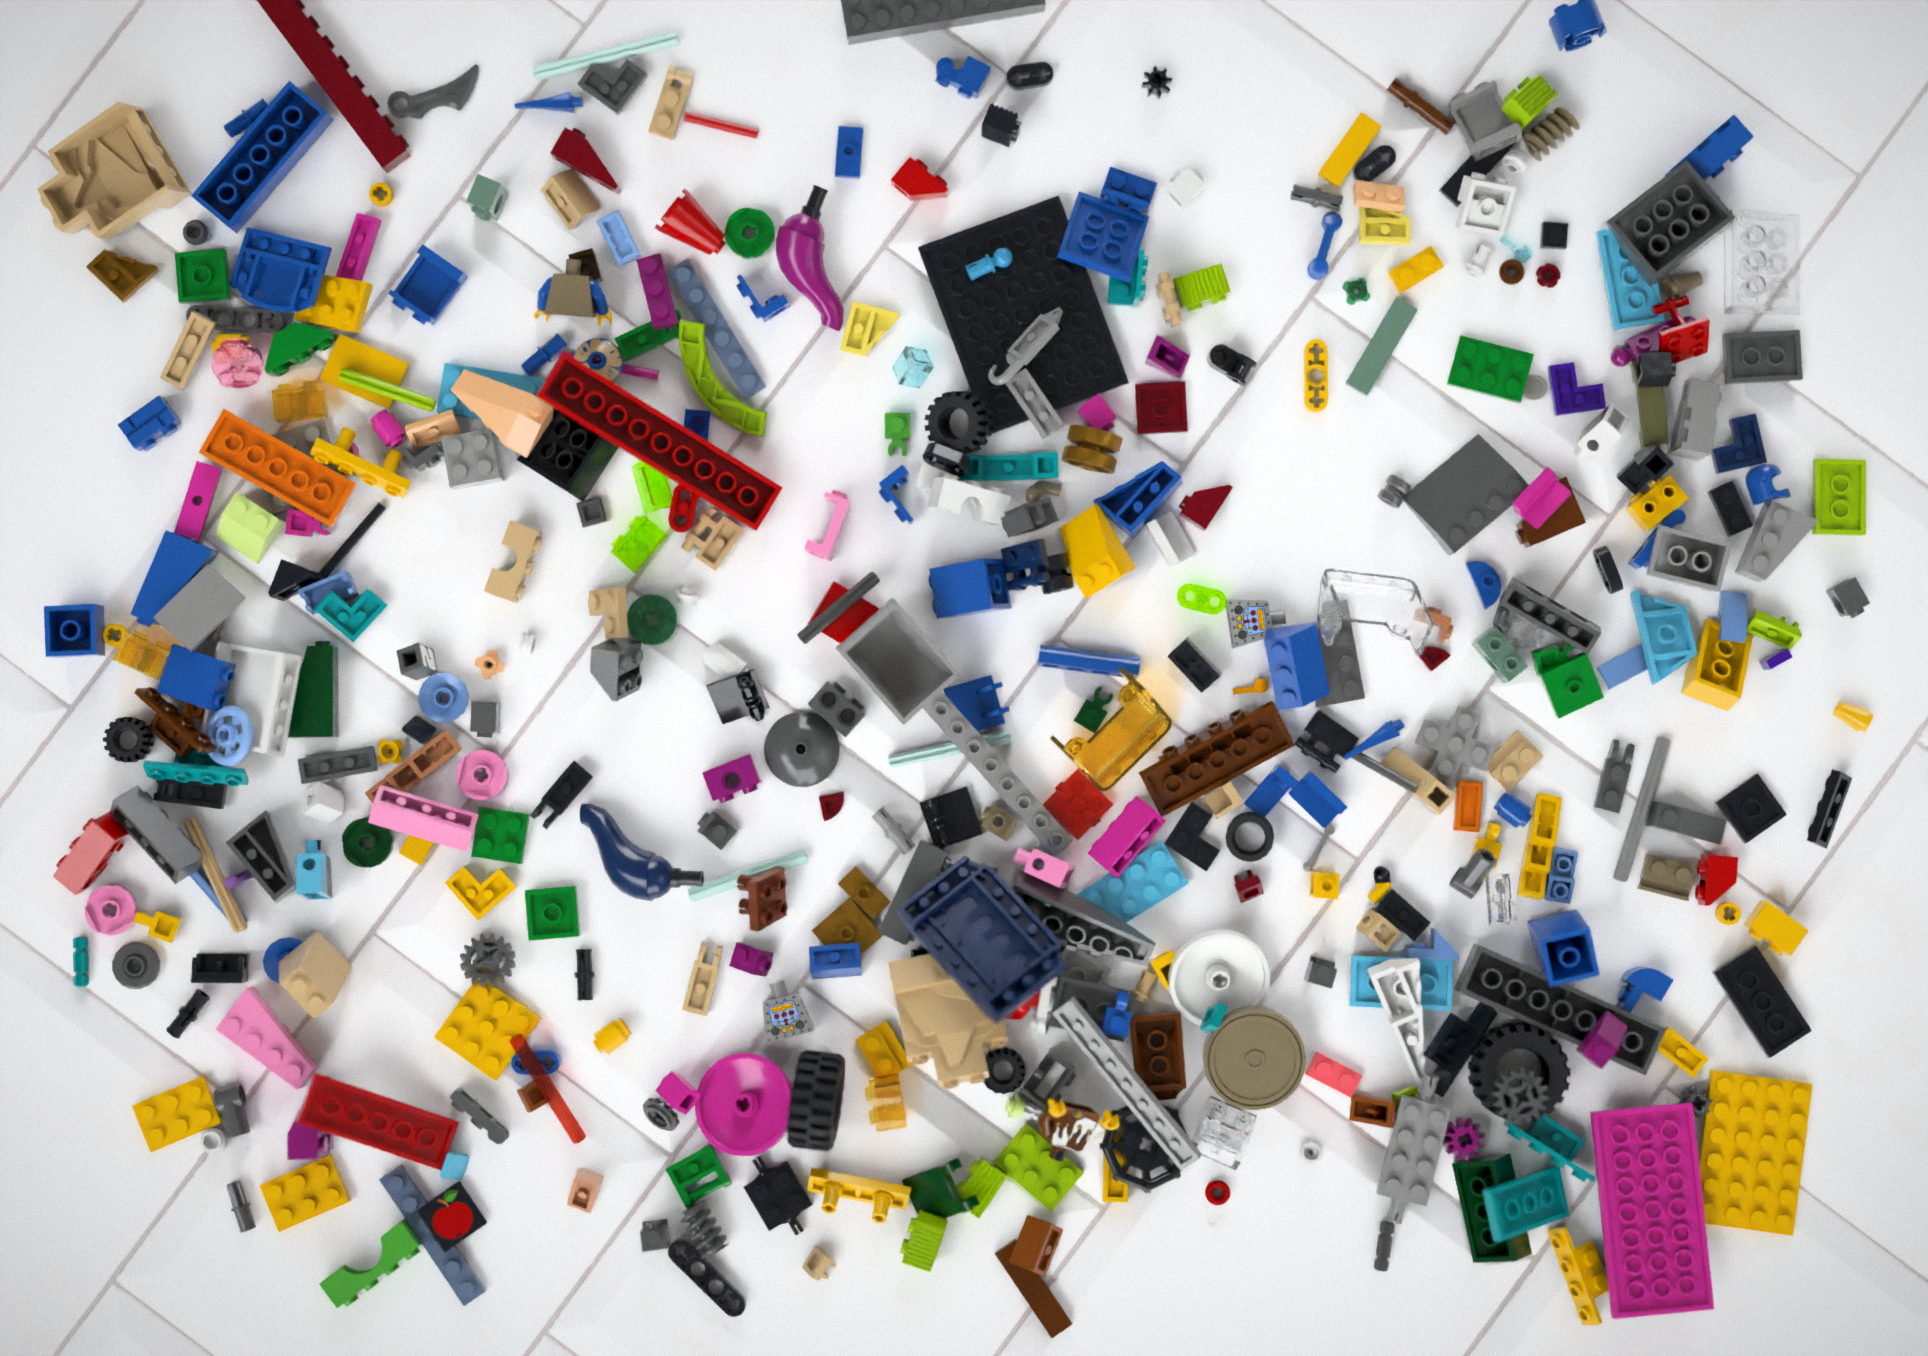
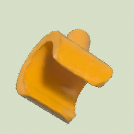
M1255 679L1254 686L1233 688V695L1249 692L1265 693L1268 688V681L1266 679Z

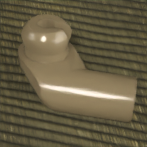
M1040 480L1028 487L1026 501L1039 500L1045 494L1059 497L1062 485Z

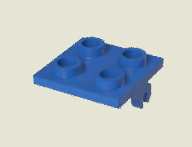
M992 675L947 687L943 690L945 696L976 731L1005 724L1003 713L1009 712L1010 708L1009 706L1001 708L996 689L1003 687L1002 682L994 684Z

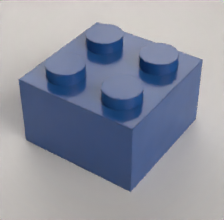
M98 604L44 606L45 657L106 656L105 641L103 639V631L105 629L104 606Z

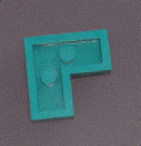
M368 587L351 606L334 591L330 590L315 606L314 610L354 643L387 607V603Z

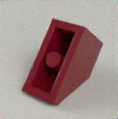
M1224 485L1195 491L1191 497L1185 495L1178 506L1182 509L1179 516L1204 532L1233 487L1231 485Z

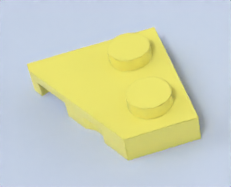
M1359 206V244L1410 245L1411 218L1394 211Z
M853 301L840 351L865 357L899 319L900 313Z

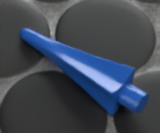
M570 92L540 100L516 103L514 107L516 109H543L575 113L574 107H583V98L574 97Z
M1401 719L1395 722L1390 720L1384 723L1365 741L1343 756L1344 759L1348 760L1373 746L1400 736L1398 731L1405 728L1404 723Z

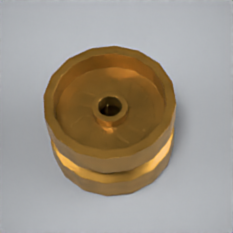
M1070 425L1067 439L1075 445L1064 447L1061 460L1084 470L1114 474L1117 459L1107 453L1120 452L1123 438L1093 427Z

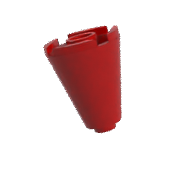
M684 188L681 192L685 196L682 199L677 196L661 217V220L664 222L663 225L660 227L656 224L654 228L708 255H711L713 252L718 254L726 244L723 241L724 233L692 194Z

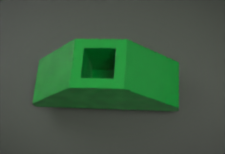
M294 322L273 335L264 370L272 377L275 375L276 377L283 376L290 371L289 367L294 364H303L312 358L311 355L318 350L323 352L331 348L337 337L329 330Z

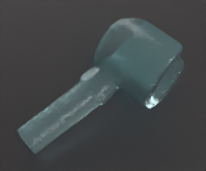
M1504 235L1499 239L1513 252L1515 259L1520 263H1524L1531 258L1533 253L1527 245L1519 249Z

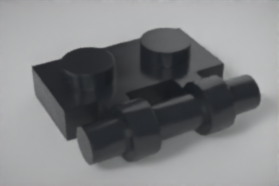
M1318 709L1303 729L1311 737L1306 741L1299 736L1294 745L1300 748L1301 753L1305 756L1309 755L1320 763L1319 766L1326 770L1328 768L1333 773H1336L1341 766L1333 760L1336 754L1344 759L1343 756L1354 748L1360 738ZM1318 741L1329 748L1326 755L1314 747Z

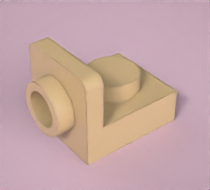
M1372 909L1361 918L1356 926L1359 932L1368 937L1386 953L1402 934L1387 919Z

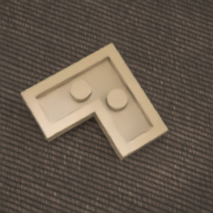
M611 587L588 591L590 616L604 615L603 628L605 639L628 638L626 587Z

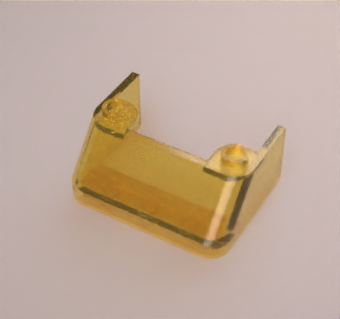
M1123 667L1118 671L1127 680L1128 684L1121 688L1118 695V702L1122 707L1088 741L1082 737H1075L1070 739L1064 746L1054 735L1049 738L1100 791L1111 789L1168 733L1172 726V720L1147 689Z

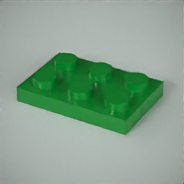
M1460 335L1447 385L1520 404L1534 354Z

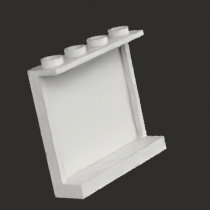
M217 642L215 658L236 664L235 677L230 683L226 694L227 700L223 707L237 706L249 716L253 727V740L249 751L284 757L302 656ZM205 709L202 733L205 734L208 721L216 711ZM231 716L226 717V723H232ZM239 724L238 728L241 734L243 733L241 724Z

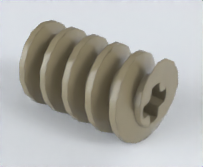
M1557 107L1554 113H1549L1546 119H1542L1538 123V126H1533L1531 132H1526L1523 135V141L1531 156L1540 162L1542 160L1540 152L1546 156L1549 155L1550 152L1547 146L1556 149L1558 146L1555 140L1557 139L1559 142L1564 143L1563 133L1571 137L1573 135L1571 127L1578 131L1580 125L1569 111L1562 107Z

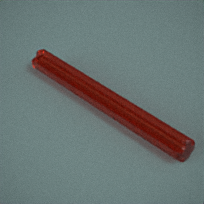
M521 1033L513 1036L509 1043L574 1144L582 1142L586 1138L585 1132L527 1040Z

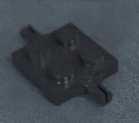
M760 1155L757 1159L761 1166L756 1158L752 1160L759 1174L753 1181L743 1186L768 1231L780 1224L788 1223L796 1236L799 1232L795 1224L800 1233L804 1231L797 1217L803 1210L813 1204L787 1160L776 1167L768 1168Z

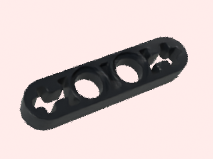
M681 1238L674 1240L668 1248V1256L671 1261L728 1316L737 1317L741 1315L746 1307L745 1297L706 1258L702 1259V1254L687 1240ZM675 1245L677 1247L685 1246L684 1253L688 1258L691 1253L695 1256L689 1261L687 1266L683 1264L686 1261L683 1255L675 1256ZM695 1262H701L705 1266L704 1274L700 1276L694 1275L691 1271V1265ZM712 1280L721 1281L723 1284L722 1292L717 1294L711 1292L709 1283ZM727 1289L731 1291L728 1295L731 1300H740L739 1310L737 1308L729 1309L730 1301L726 1298L723 1302L720 1300L727 1292Z

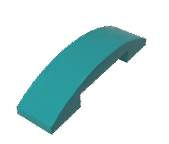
M1058 452L1021 455H967L972 464L965 476H958V481H1023L1059 478Z

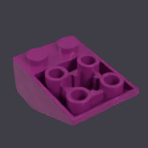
M297 1114L287 1133V1160L320 1159L330 1153L334 1142L333 1134L297 1123Z

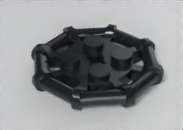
M1163 1105L1187 1135L1179 1117V1110L1176 1107L1170 1108ZM1128 1106L1118 1110L1113 1109L1111 1115L1112 1117L1118 1115L1119 1125L1123 1127V1135L1119 1142H1113L1118 1128L1114 1130L1106 1129L1102 1143H1099V1149L1103 1150L1112 1171V1178L1116 1182L1121 1181L1139 1188L1144 1193H1151V1190L1173 1179H1179L1182 1176L1180 1169L1174 1162L1172 1165L1167 1161L1169 1156L1140 1120L1136 1119L1128 1123L1125 1117L1134 1114ZM1144 1137L1146 1140L1151 1141L1148 1151L1140 1149L1139 1146L1143 1143L1142 1138ZM1119 1148L1124 1160L1122 1165L1119 1164L1113 1149ZM1160 1166L1166 1170V1172L1151 1179L1150 1171ZM1130 1167L1137 1168L1142 1171V1177H1136L1127 1173Z

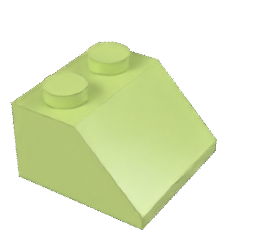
M236 492L222 513L215 537L259 564L286 522L250 498Z

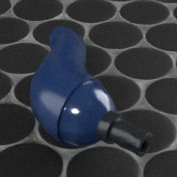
M581 804L580 822L590 828L598 846L604 870L612 884L622 893L635 899L653 901L667 894L671 888H680L681 886L703 887V871L681 870V868H673L670 862L662 856L643 850L633 844L622 832L614 818L604 808L593 804Z

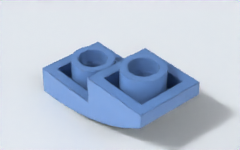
M1720 591L1718 640L1744 643L1747 638L1746 593Z
M1642 644L1597 667L1609 690L1648 670Z
M1553 847L1550 872L1546 878L1545 900L1571 903L1575 883L1574 872L1578 858L1576 850Z

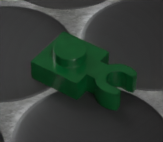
M1100 686L1094 692L1095 700L1093 703L1086 699L1073 720L1094 734L1108 713L1102 707L1113 699V694L1110 693L1106 700H1102L1099 697V692L1102 689Z

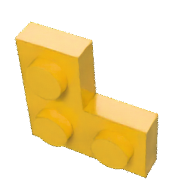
M463 866L445 882L477 921L481 920L517 888L516 884L501 868L481 884L470 870Z

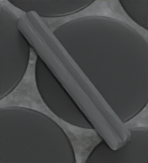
M873 571L867 574L797 634L801 642L807 644L876 586L880 582L879 577Z

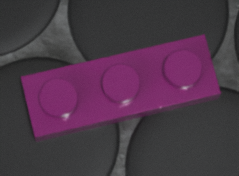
M657 253L637 259L636 262L654 330L679 324L661 254Z

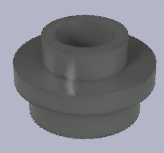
M191 220L185 224L183 237L189 244L201 245L208 238V228L202 221ZM199 229L200 235L193 237V231Z

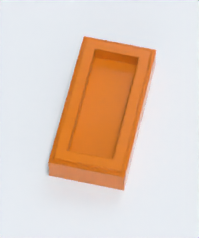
M1457 780L1453 830L1480 832L1483 782Z

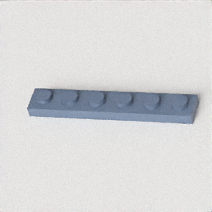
M687 258L667 270L668 275L696 321L706 324L705 335L743 398L747 400L767 388L689 259Z
M401 1164L379 1179L462 1305L466 1306L485 1293L487 1290L457 1245L444 1253L417 1214L416 1210L425 1205L427 1200L404 1166Z

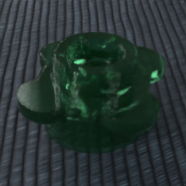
M1364 278L1343 283L1342 289L1346 292V303L1352 306L1359 301L1367 302L1370 299V293L1367 292V281ZM1355 289L1358 290V294L1354 293Z

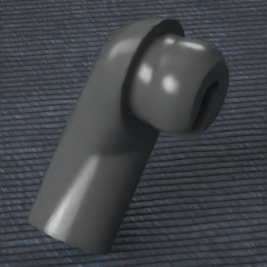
M1500 604L1497 605L1492 624L1501 633L1506 632L1510 628V623L1506 621L1510 614L1509 609Z

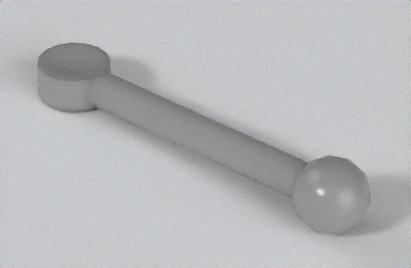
M1327 825L1324 828L1325 833L1308 862L1303 864V869L1306 872L1312 870V864L1327 838L1335 832V828L1332 825Z

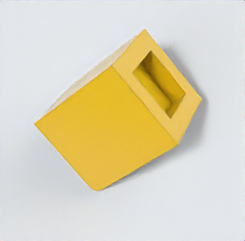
M1172 949L1149 961L1165 989L1169 987L1168 973L1172 960L1175 957Z

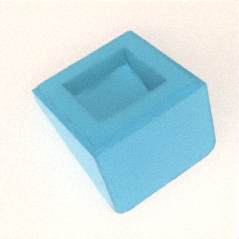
M454 1150L450 1151L446 1155L439 1175L440 1178L461 1180L469 1162V1156Z

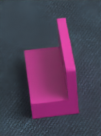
M1547 466L1512 502L1514 512L1535 529H1539L1570 497L1571 491L1556 479L1555 472Z

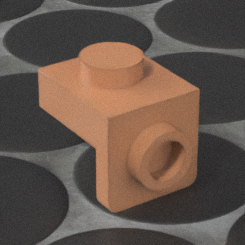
M1427 606L1426 609L1418 611L1416 620L1440 627L1436 642L1443 643L1452 634L1453 625L1450 624L1452 618L1441 615L1442 610Z

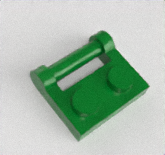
M712 1144L666 1167V1171L686 1208L693 1206L695 1201L723 1186L727 1188L732 1185V1181ZM716 1171L718 1178L690 1193L686 1190L685 1187Z

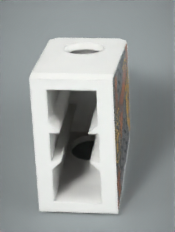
M1610 403L1582 431L1577 441L1578 446L1572 451L1573 455L1582 462L1588 456L1596 460L1622 437L1630 419Z

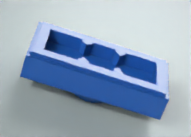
M838 126L835 177L860 179L863 128Z

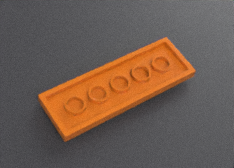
M225 409L221 412L198 452L332 528L357 486V483Z

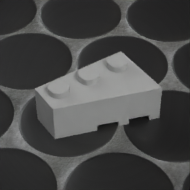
M1689 378L1684 381L1668 454L1696 461L1711 455L1717 407L1722 398V392H1720L1721 384L1696 378Z
M1773 500L1763 503L1735 573L1756 582L1766 580L1819 520Z

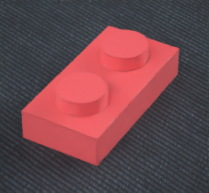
M1317 1051L1305 1072L1309 1077L1350 1098L1363 1076Z

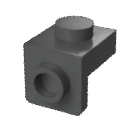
M435 443L416 457L409 448L404 447L401 449L405 454L402 459L411 470L415 468L419 472L427 467L429 469L435 467L441 462L440 457L444 455L443 451Z

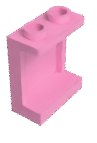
M832 490V493L825 492V500L837 506L823 543L819 544L807 539L804 549L808 554L831 561L851 508L850 500H847L846 494L836 490Z

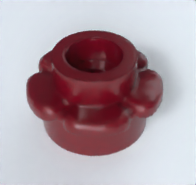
M1551 263L1540 266L1536 271L1537 282L1542 287L1552 288L1556 286L1557 281L1561 278L1560 270Z

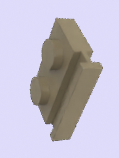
M1646 853L1637 889L1689 901L1688 897L1692 889L1697 866Z

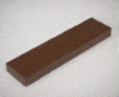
M1015 1238L994 1253L1050 1337L1054 1338L1073 1325V1323L1041 1276L1009 1262L1017 1242Z

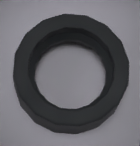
M1251 811L1240 813L1228 825L1225 836L1227 848L1239 860L1246 862L1258 861L1265 857L1272 848L1274 840L1273 826L1260 813ZM1243 823H1256L1263 829L1265 840L1259 849L1246 851L1236 843L1235 832Z

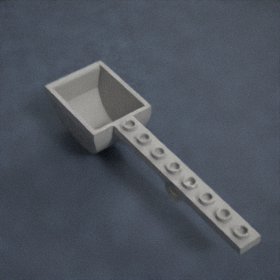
M893 597L843 643L836 646L835 649L903 725L923 708L1054 857L1073 841L1069 834L942 692L960 673Z

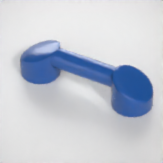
M1328 212L1322 218L1321 225L1325 230L1317 257L1307 267V274L1313 280L1323 279L1328 272L1329 266L1326 259L1334 232L1338 231L1343 223L1342 217L1337 212Z

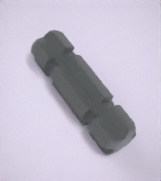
M1389 1221L1380 1222L1379 1231L1381 1234L1378 1235L1377 1258L1374 1261V1269L1382 1272H1387L1389 1268L1388 1258H1390L1393 1241L1391 1234H1394L1395 1228L1394 1223Z

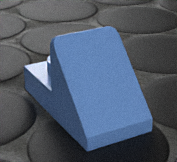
M1434 928L1430 930V948H1427V943L1412 942V947H1405L1404 957L1459 961L1457 952Z

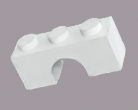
M944 474L943 477H934L927 507L947 513H960L962 503L966 498H969L974 507L972 520L1002 526L1001 518L1005 516L1004 512L1008 511L1011 496L1002 494L1003 489L989 486L987 490L980 488L981 483L966 480V483L959 482V477L951 474Z

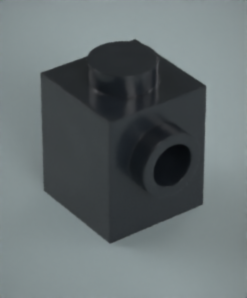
M1655 350L1639 354L1636 362L1638 387L1669 386L1672 377L1676 375V363L1672 362L1671 352Z

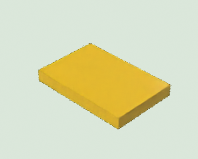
M339 333L319 380L390 410L395 399L339 380V374L342 368H347L401 386L410 364Z

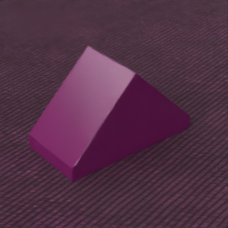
M1157 335L1144 364L1176 378H1181L1190 355Z

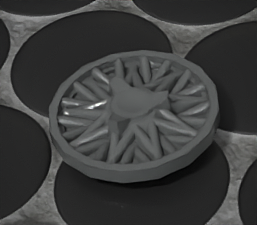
M131 942L122 946L116 952L112 961V971L115 979L122 986L129 989H142L151 985L157 979L160 972V959L157 952L151 946L142 942Z

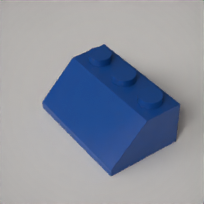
M1312 622L1266 629L1264 645L1277 709L1284 710L1304 707L1329 694L1330 690L1317 623Z

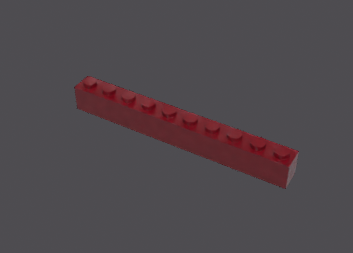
M256 0L385 172L389 173L411 156L407 150L410 147L402 134L396 136L392 130L395 125L386 114L381 116L377 109L380 105L371 94L368 97L365 95L362 89L366 86L357 75L353 77L350 75L347 69L351 66L342 55L338 57L332 51L335 45L327 35L323 37L317 31L320 25L312 15L309 17L305 15L302 10L306 7L302 1Z

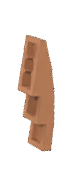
M446 729L405 759V762L367 790L365 795L373 804L380 785L408 793L454 757L462 748Z

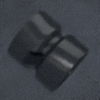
M1067 553L1048 556L1049 563L1042 565V570L1050 574V580L1041 585L1043 595L1074 588L1072 574L1067 572V569L1070 567Z

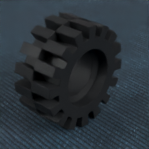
M135 717L117 718L115 722L109 724L110 728L104 731L107 735L103 737V742H106L104 748L110 752L108 753L110 757H114L115 760L122 762H138V760L146 758L145 755L151 752L149 748L154 745V742H151L154 734L150 733L149 725H146L145 721ZM126 730L135 732L138 739L136 746L130 750L123 748L120 744V736Z
M1008 1047L990 1050L985 1056L989 1078H984L985 1081L983 1083L996 1094L1002 1093V1095H1005L1009 1092H1015L1017 1088H1020L1026 1073L1025 1063L1021 1055ZM999 1061H1007L1012 1065L1013 1073L1007 1080H999L993 1074V1067Z

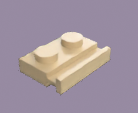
M1516 730L1494 751L1486 770L1506 791H1509L1544 755L1519 730Z

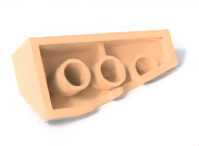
M465 369L451 388V391L471 412H475L483 421V424L499 437V441L504 446L526 458L553 418V407L536 398L535 395Z

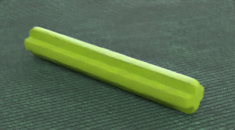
M342 368L339 374V380L430 412H433L437 400L432 397L347 368Z

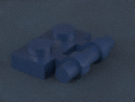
M1044 538L1000 549L1005 574L1013 573L1014 578L1006 584L1009 591H1022L1027 586H1041L1044 582L1050 580V574L1042 570V565L1049 563ZM1030 568V574L1026 576L1025 569Z

